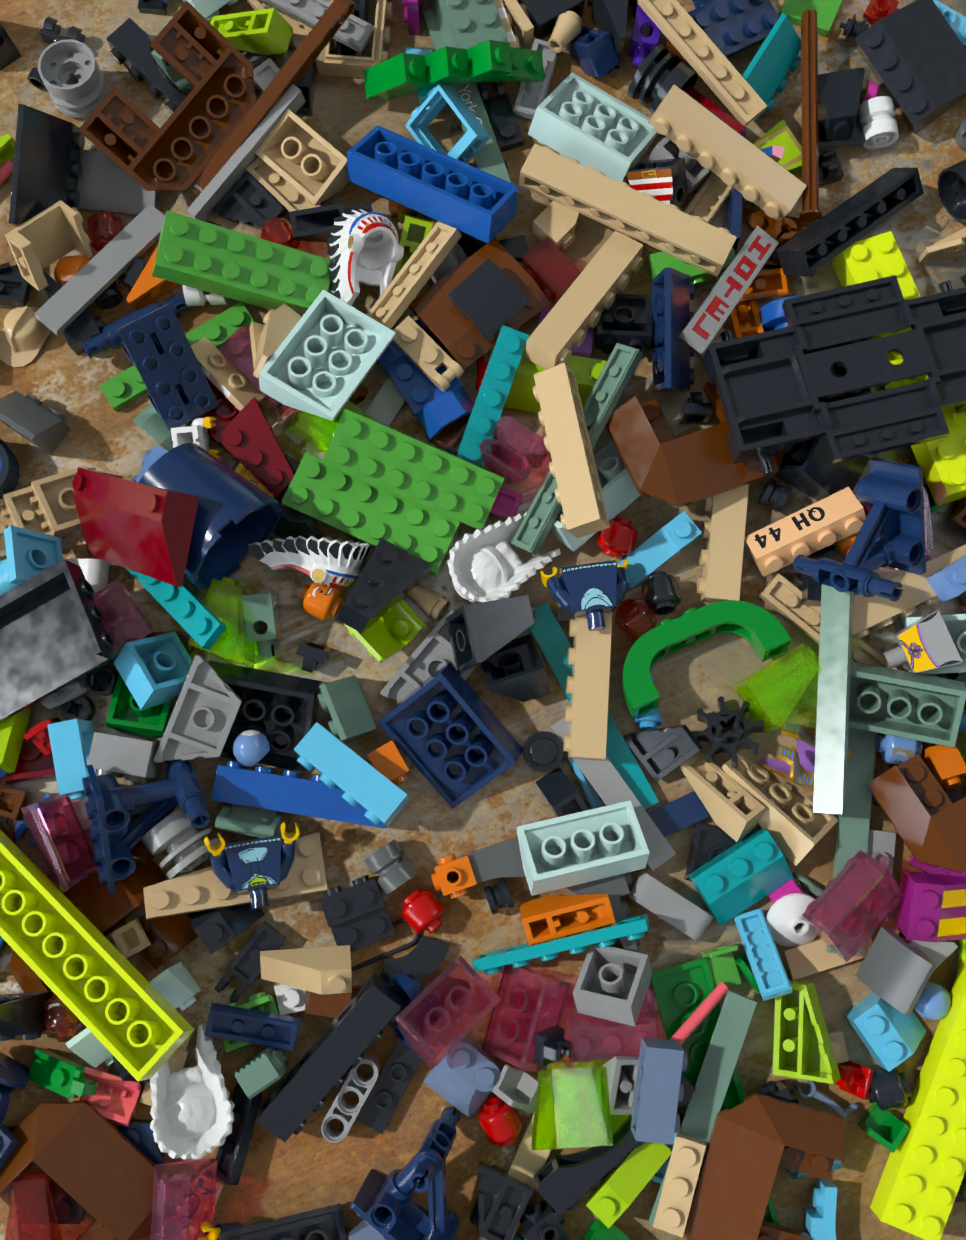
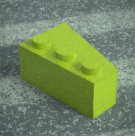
M788 979L792 987V993L775 998L773 1075L835 1084L841 1079L814 982Z

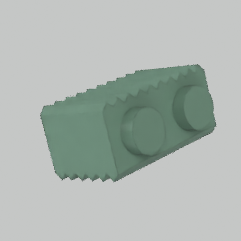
M265 1046L264 1049H261L258 1053L256 1052L242 1063L235 1072V1078L249 1099L283 1076L289 1067L287 1062L289 1061V1056L285 1049Z

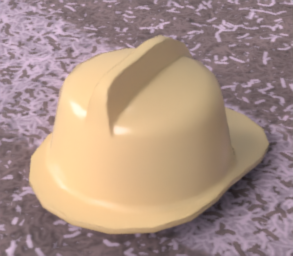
M34 306L17 307L6 315L4 328L0 333V359L5 364L15 368L24 367L31 363L38 355L51 332L48 327L36 319L34 313L39 308Z

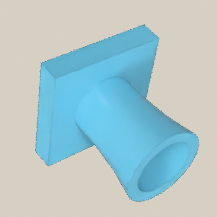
M12 525L4 530L7 558L0 561V596L62 561L61 538Z

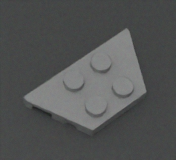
M451 609L382 689L380 694L383 697L402 701L448 662L457 670L446 618L454 613ZM477 665L460 675L466 680Z
M195 655L154 757V762L159 763L177 759L190 760L198 757H220L242 700L201 655Z

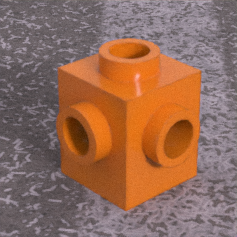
M454 853L439 858V865L434 866L436 873L431 874L435 890H442L443 896L450 894L451 899L467 894V888L477 884L468 855L456 858ZM455 871L459 877L457 880L452 881L448 878L447 874Z

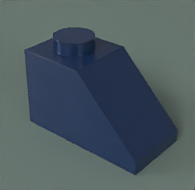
M581 27V33L565 46V49L584 73L597 78L607 76L612 72V68L620 63L609 32Z

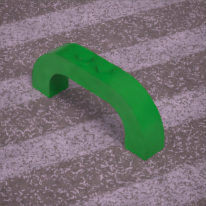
M719 601L699 609L693 607L684 612L683 616L674 620L672 618L665 619L657 627L643 634L633 644L626 656L623 668L622 692L628 711L634 719L659 708L661 697L651 680L650 671L654 664L664 657L715 635L732 633L746 639L756 651L761 662H764L786 652L791 643L790 636L783 625L771 613L757 605L744 601Z

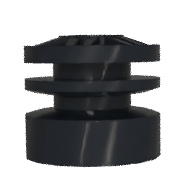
M660 44L649 53L638 67L627 94L634 100L639 98L638 102L642 106L653 99L650 111L654 114L674 84L682 91L689 85L694 88L699 75L685 61L680 62L673 69L677 58L676 54L673 52L668 53V49Z
M965 159L943 169L939 174L937 183L943 206L955 220L962 223L966 222Z

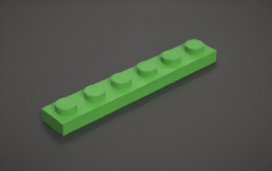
M239 302L185 335L190 346L206 336L220 350L249 333V328L252 322L255 321L244 304ZM134 365L99 385L115 411L120 410L148 392Z

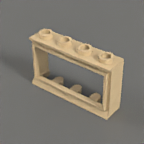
M377 0L371 58L331 55L330 41L316 59L319 75L364 78L363 70L388 60V51H385V44H390L391 28L387 27V22L393 18V2Z

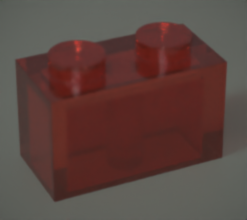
M548 237L528 252L522 261V268L533 278L549 302L552 301L555 305L581 273Z

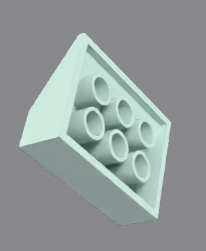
M572 72L537 107L528 135L535 138L539 143L557 151L565 158H573L585 167L589 165L592 169L603 172L606 177L615 181L626 182L628 179L626 172L640 162L658 135V132L648 123L649 117Z
M322 290L258 373L260 391L283 405L333 421L396 336V332L327 291Z

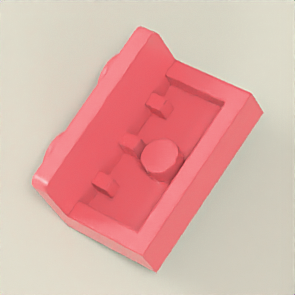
M97 1066L96 1068L85 1067L84 1077L98 1082L95 1095H84V1097L78 1096V1099H73L72 1102L75 1100H87L109 1122L129 1127L143 1092L141 1084L133 1081H122L121 1076L109 1074L110 1071L102 1066Z

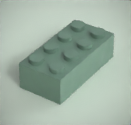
M429 0L445 46L468 49L487 40L508 42L494 0Z
M851 661L849 727L955 748L966 700L965 682Z

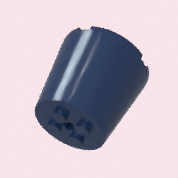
M184 443L165 453L145 472L138 482L157 488L199 496L185 575L198 589L214 587L238 572L242 568L239 563L250 554L248 545L256 542L263 543L265 539L269 540L278 526L282 515V509L274 498L196 443Z

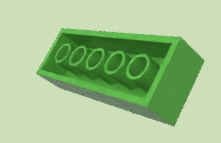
M167 210L162 223L152 276L270 310H276L285 303L300 316H303L322 290L328 292L331 270L329 269L330 259Z
M344 407L322 460L324 464L480 530L483 529L505 479L500 474L347 407Z
M305 452L281 502L286 509L303 517H311L314 522L351 539L368 543L373 549L376 548L380 539L383 538L432 565L428 574L437 578L461 529L460 521L324 464L322 459Z

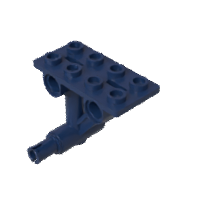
M180 293L161 304L153 302L133 313L127 314L123 318L105 326L102 329V333L80 343L89 359L109 348L117 350L123 347L129 360L138 370L148 390L147 395L153 407L162 417L170 431L171 428L180 427L219 406L176 317L177 314L189 310L187 304H184L185 299Z
M873 457L868 460L869 474L859 481L856 488L858 501L871 504V510L844 562L828 558L815 560L804 555H798L793 561V571L812 576L817 583L834 587L839 592L847 591L868 598L876 595L896 602L900 599L903 589L898 588H902L903 585L899 582L880 578L879 574L874 571L879 567L889 566L918 575L926 573L923 471L919 466Z
M167 760L166 775L168 779L130 787V785L119 787L114 776L109 774L96 776L93 765L86 766L87 777L82 778L85 796L87 795L88 802H85L87 816L89 820L92 819L91 825L88 826L91 842L95 843L94 849H92L94 865H100V867H97L100 884L107 885L109 894L115 893L114 881L129 877L135 870L136 864L131 849L149 830L160 823L178 805L184 813L188 814L191 825L194 828H203L209 824L210 815L205 808L207 799L188 760ZM150 805L127 826L130 822L129 812L135 811L137 807Z
M454 1107L443 1109L440 1119L432 1123L419 1151L402 1170H393L384 1179L374 1169H371L354 1197L350 1207L361 1219L366 1220L384 1239L456 1240L455 1236L460 1221L455 1212L447 1209L445 1161L449 1151L452 1149L457 1134L455 1127L460 1120L458 1110L454 1117L452 1116L455 1110ZM428 1190L429 1212L411 1198L415 1191L422 1193Z

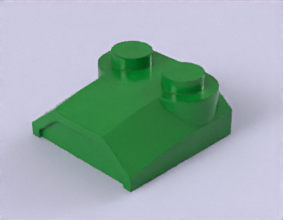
M119 673L105 724L108 728L125 734L153 738L163 736L170 720L169 717L174 698L164 704L141 710Z

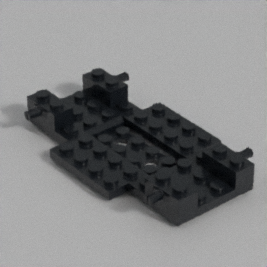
M894 275L786 299L782 307L789 327L736 339L733 337L732 330L721 332L720 336L723 342L709 344L703 362L710 386L717 384L730 428L726 440L733 463L737 464L750 460L759 461L762 475L766 477L775 473L770 459L772 456L790 452L793 445L797 442L824 437L832 463L946 438L949 435V430L942 409L955 407L956 413L966 411V287L953 290L951 281L948 280L939 284L941 293L904 301L897 277ZM891 351H896L902 355L903 362L899 365L891 364L887 359V354ZM834 364H840L845 367L846 375L842 378L832 375L830 367ZM923 375L928 376L926 381L829 403H819L818 399H830L839 394L857 393L862 389L887 386L892 382L906 379L914 380Z

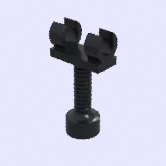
M51 17L45 19L43 28L39 31L43 41L48 44L69 39L82 43L85 41V35L81 34L82 29L75 26L70 27L67 37L59 35L61 26L57 25L58 20ZM32 68L27 80L37 89L48 91L41 79L38 68Z

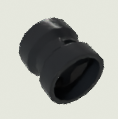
M100 666L86 674V686L95 694L111 696L114 693L119 673L112 668Z

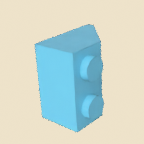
M176 632L127 642L114 661V665L141 710L164 704L179 695L193 663Z
M874 992L843 1014L876 1063L888 1072L914 1054L926 1033L925 1028L913 1011L910 1015H905Z

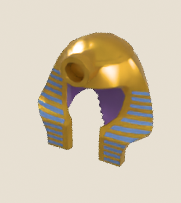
M784 721L781 734L796 739L797 751L779 744L776 753L777 759L762 758L760 766L777 775H781L804 789L814 791L815 741L805 732L802 724H791ZM848 749V759H849V757H850V755H851V752H850V750Z

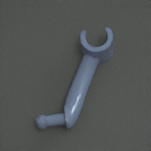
M806 1080L809 1084L806 1091H801L797 1083L794 1084L795 1090L801 1096L815 1098L836 1115L842 1116L843 1119H847V1114L858 1110L856 1103H852L850 1106L842 1109L836 1101L816 1089L815 1084L810 1080Z

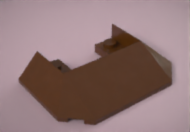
M188 1L184 3L150 44L162 58L194 87L161 128L114 86L78 129L79 132L146 191L187 190L256 102L253 64Z
M707 382L703 387V391L709 402H712V408L720 424L679 438L675 437L656 399L640 404L636 396H634L612 412L605 426L640 494L649 498L652 495L667 501L666 505L678 509L766 478L762 475L759 461L750 460L737 464L733 463L726 440L730 428L717 384L710 386V382ZM785 453L777 454L770 458L775 471L773 475L778 473Z
M919 754L898 766H893L867 784V787L917 862L947 868L959 873L966 871V796L952 803Z
M149 861L147 865L135 862L136 867L133 874L127 878L114 881L115 893L109 894L107 885L100 884L97 868L63 893L103 935H106L120 923L124 926L138 918L151 943L150 946L141 951L154 969L159 968L199 937L194 931L187 913L146 919L143 888L168 880L155 861ZM13 950L9 971L24 993L52 991ZM52 991V1003L59 1002L60 1006L53 1008L54 1028L50 1030L60 1043L84 1024L67 1006L65 1009V1004Z
M754 1092L744 1098L745 1101L730 1110L726 1108L716 1115L684 1231L687 1240H811L807 1232L763 1221L778 1167L829 1180L834 1159L845 1162L844 1119L842 1116Z
M75 1100L72 1103L42 1101L12 1132L20 1142L0 1171V1198L17 1214L54 1180L95 1218L92 1224L76 1240H162L174 1227V1182L87 1100Z

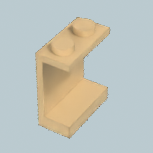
M60 200L5 234L22 278L38 291L48 286L43 269L70 251L76 249L89 259L93 257L89 247L91 241L84 232L81 224L83 223V218L76 208H70Z

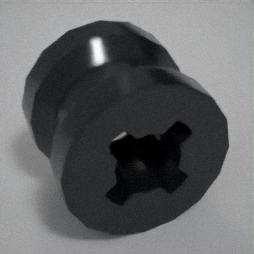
M116 281L95 299L99 309H110L122 302L123 295L120 290L116 289Z
M770 478L760 495L758 503L770 505L774 511L779 513L790 494L791 487L787 485L780 486L776 483V480Z
M80 695L61 704L60 710L61 715L66 721L72 719L91 721L95 716L96 706L90 698Z
M506 880L499 881V884L494 887L489 885L483 887L492 915L498 914L500 909H512L515 907Z

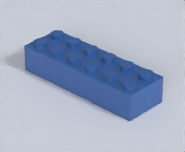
M379 125L347 151L348 181L454 227L488 244L516 215L519 186Z

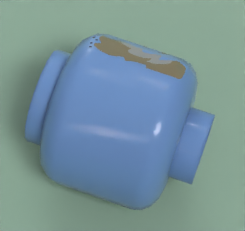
M887 734L877 736L876 752L880 753L881 759L885 763L900 765L917 754L921 755L922 741Z

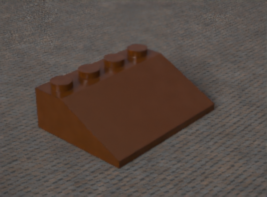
M496 238L416 297L409 305L435 343L452 360L456 361L463 370L495 346L501 327L488 339H484L467 317L464 318L447 295L487 259L494 262L529 301L504 326L516 330L550 304L533 278Z

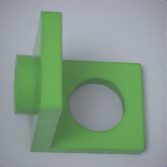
M726 944L701 952L702 957L707 958L714 987L720 982L724 983L727 987L742 983L732 951L738 950V945Z

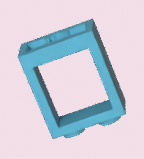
M438 84L428 92V98L423 104L411 113V118L405 124V127L418 143L468 164L490 139V135L452 86ZM447 103L468 129L448 154L427 128Z
M72 719L48 724L59 795H70V800L86 799L87 795L85 796L82 778L87 777L86 766L93 735L96 732L95 723L82 719Z

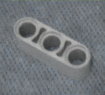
M641 871L629 890L630 893L626 895L698 943L714 918L644 871Z
M370 1053L364 1054L360 1063L354 1069L351 1068L321 1126V1133L327 1141L336 1143L342 1141L347 1136L378 1078L380 1062L375 1055ZM364 1063L370 1064L374 1069V1074L369 1077L362 1076L358 1070L359 1065ZM354 1091L358 1095L359 1101L355 1104L348 1103L344 1099V1093ZM340 1119L343 1122L344 1128L340 1131L333 1130L329 1126V1120Z

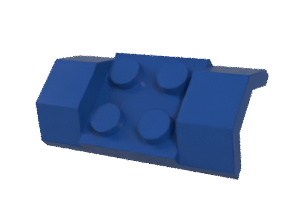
M414 320L425 331L419 320ZM391 341L378 360L430 440L434 439L445 427L463 416L471 415L474 404L463 389L458 378L455 377L449 383L450 387L445 392L441 391ZM443 365L436 369L441 375L447 370Z

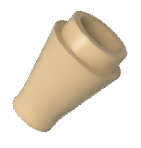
M566 11L559 15L551 38L548 40V46L552 51L556 53L561 52L568 43L581 33L582 20L578 14L573 11Z
M420 584L407 593V597L412 599L429 619L440 620L450 606V601L446 599V595L423 587Z

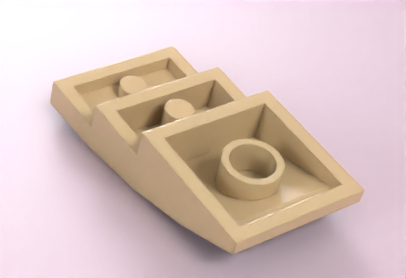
M86 465L79 467L88 469ZM78 468L32 481L29 487L3 494V499H0V560L7 558L4 530L10 525L60 538L82 529L73 498L74 489L72 485Z

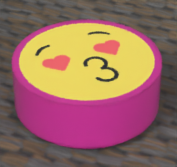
M869 80L865 82L861 90L859 106L863 102L877 97L878 83Z

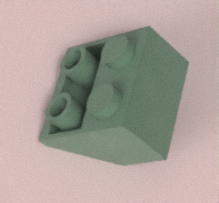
M355 675L320 685L322 693L318 694V699L323 710L331 714L333 720L329 721L328 724L332 734L337 739L349 743L378 731L359 680Z

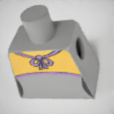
M936 609L896 633L894 636L899 647L883 653L890 669L907 662L912 673L963 662L940 611Z

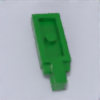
M35 1049L29 1070L30 1081L72 1099H78V1096L95 1095L98 1082L84 1077L85 1066L47 1049Z

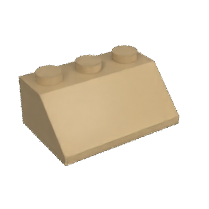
M288 108L255 152L257 156L316 206L340 192L348 183L347 158Z

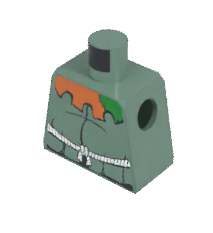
M278 592L242 595L248 642H257L258 657L275 656L274 639L282 637ZM262 621H264L268 626V630L266 633L262 632L260 629V623Z

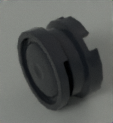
M536 732L527 739L523 746L524 761L535 771L546 772L553 770L563 759V744L551 732Z

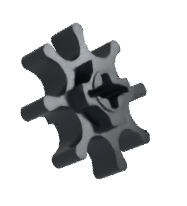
M720 696L718 697L719 712L717 714L709 715L702 709L697 710V720L705 723L707 728L701 732L693 731L692 734L698 742L706 741L711 744V749L706 752L707 763H712L716 754L726 753L731 758V766L737 768L738 757L736 753L739 750L747 749L754 755L759 754L760 745L751 741L748 736L754 732L762 733L764 731V721L748 722L744 719V716L750 709L748 701H744L739 710L730 711L724 705V697Z

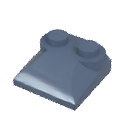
M458 1032L423 1080V1083L471 1119L494 1089L504 1066Z

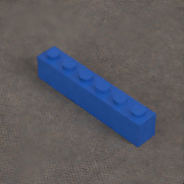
M227 761L226 766H217L211 798L213 801L387 828L383 823H380L378 826L364 816L367 810L359 804L355 808L341 797L344 792L340 788L335 786L332 790L319 779L320 776L312 775V780L300 779L301 773L284 770L282 776L272 774L273 768L257 765L255 766V771L245 770L243 764Z

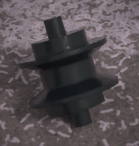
M854 14L852 19H847L846 23L841 22L839 28L844 29L842 33L845 36L844 42L850 37L855 39L868 29L869 24H866L867 17L860 22L856 20V14Z

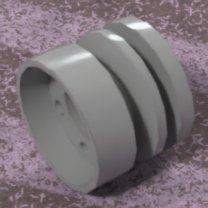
M74 39L54 42L43 50L38 59V72L56 108L64 115L72 118H86L90 116L108 95L107 84L92 50L84 43Z
M179 809L155 825L141 840L152 855L167 851L168 855L161 861L159 866L163 869L175 863L176 865L166 874L169 879H173L193 872L210 859V852L204 843L205 837L209 838L214 833V830L208 828L198 833L196 828L191 825L188 814ZM219 837L210 840V845L217 844Z

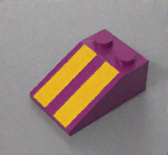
M904 871L896 927L907 940L926 942L966 939V877Z

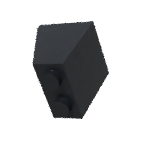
M824 437L795 443L790 452H785L780 469L774 476L813 499L820 501L847 487L853 492L869 458L863 456L832 463Z
M528 595L463 605L446 618L456 668L459 674L486 660L535 623V609L533 604L530 603Z

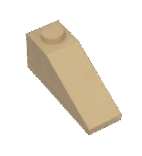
M552 201L533 221L532 234L556 254L561 248L566 249L573 242L580 213Z
M285 303L276 310H269L263 319L265 326L260 334L253 372L256 378H259L258 373L302 317Z
M701 751L681 764L680 769L714 822L732 839L738 842L755 829L765 809L761 803L715 763H707L706 756Z
M350 945L260 951L261 979L321 995L352 993Z

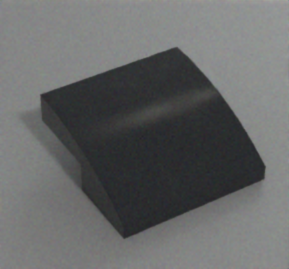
M490 259L482 263L447 295L464 318L467 317L484 339L492 336L529 302L507 275Z

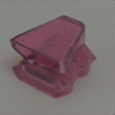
M504 416L501 420L497 421L496 439L483 440L479 449L489 469L505 478L503 482L506 484H513L527 479L531 474V468H541L542 462L547 457L544 439L508 416Z

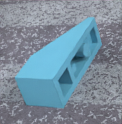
M685 511L663 526L629 556L624 558L629 561L627 571L630 589L637 586L701 535L702 532ZM624 559L617 565H623Z

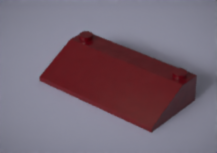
M78 467L72 484L74 489L73 498L88 554L176 587H182L199 496L157 488L123 479V476Z

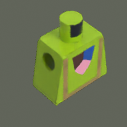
M782 120L753 143V145L798 178L802 176V147L785 121Z

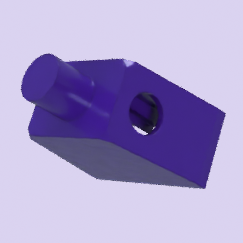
M638 4L628 56L633 57L632 67L634 69H638L643 60L658 45L660 29Z

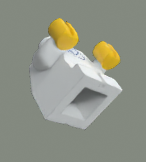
M212 416L197 418L188 427L171 428L173 448L184 443H196L211 455L220 459V456H217V453H220L218 449L210 450V436L207 428H214L216 426V423H213L216 418Z

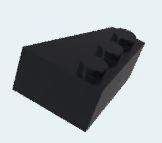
M381 538L345 600L336 620L363 633L396 602L403 599L410 590L418 586L425 579L432 565Z

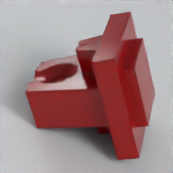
M50 719L47 721L43 720L23 735L26 741H32L45 756L52 754L47 725L57 723Z
M851 1060L845 1062V1066H839L841 1079L835 1083L840 1086L839 1089L867 1100L874 1070Z

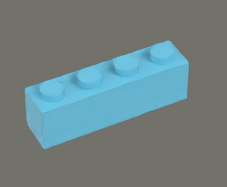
M317 722L294 748L295 752L300 756L297 761L308 771H311L313 768L322 774L319 779L332 790L335 786L340 788L344 792L341 797L354 808L359 804L367 810L364 816L376 826L383 823L388 827L410 800L404 791Z

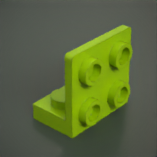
M402 599L389 608L382 617L363 633L344 624L349 633L356 637L366 647L368 653L379 662L385 661L407 647L426 626Z

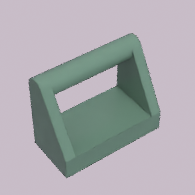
M225 803L216 818L215 828L259 838L278 836L281 834L280 826L283 823L285 812Z

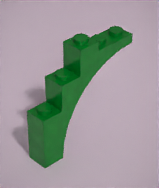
M487 40L468 49L445 46L427 55L401 53L363 70L366 99L383 101L432 89L438 84L451 86L477 82H540L545 80L542 51L510 47L509 42Z

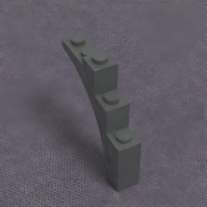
M518 836L467 854L477 883L500 877H526L522 865ZM629 872L566 887L577 895L608 894L615 921L631 917L626 900L620 901L619 898L630 893L628 886L632 885ZM627 936L617 938L622 949L638 952L637 946L641 945L639 938L634 940H627Z

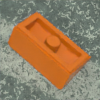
M782 268L759 271L739 302L789 295L787 276L784 275Z

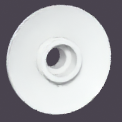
M792 893L780 898L771 906L766 922L776 943L785 947H795L811 942L816 938L823 927L824 913L820 904L813 897L803 893Z

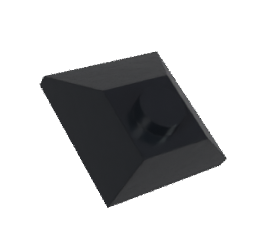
M530 634L511 640L480 663L491 691L522 702L551 694L545 667Z
M251 903L187 914L194 931L208 951L213 954L263 917L265 912L262 908L252 910Z

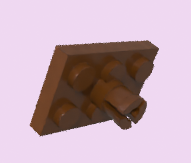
M743 208L741 238L735 248V255L753 230L759 226L779 242L762 268H782L776 249L816 221L806 222L791 216H785L777 221L767 216L764 211ZM814 271L807 277H813L816 271Z

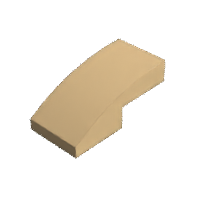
M138 918L106 936L107 940L126 959L151 945Z

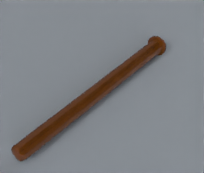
M805 10L801 16L802 182L807 186L802 192V212L799 214V219L811 222L822 217V212L819 210L817 12L815 10Z

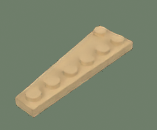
M319 832L296 839L295 859L285 880L280 882L278 887L267 890L269 900L328 890ZM212 866L143 888L147 920L250 903L249 892L236 895L234 890L227 889L214 874Z

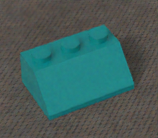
M784 13L781 14L742 75L766 103L767 108L763 112L765 115L770 113L776 102L773 99L775 94L779 93L781 95L788 84L789 79L786 77L789 72L795 73L801 63V57L799 56L801 52V39L788 16ZM761 113L753 121L758 123L763 113Z
M761 828L688 875L720 926L793 879L779 847L769 832Z

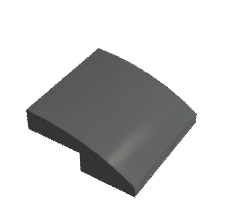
M881 926L856 976L891 1006L905 1015H910L937 965L918 947L909 946L891 928Z

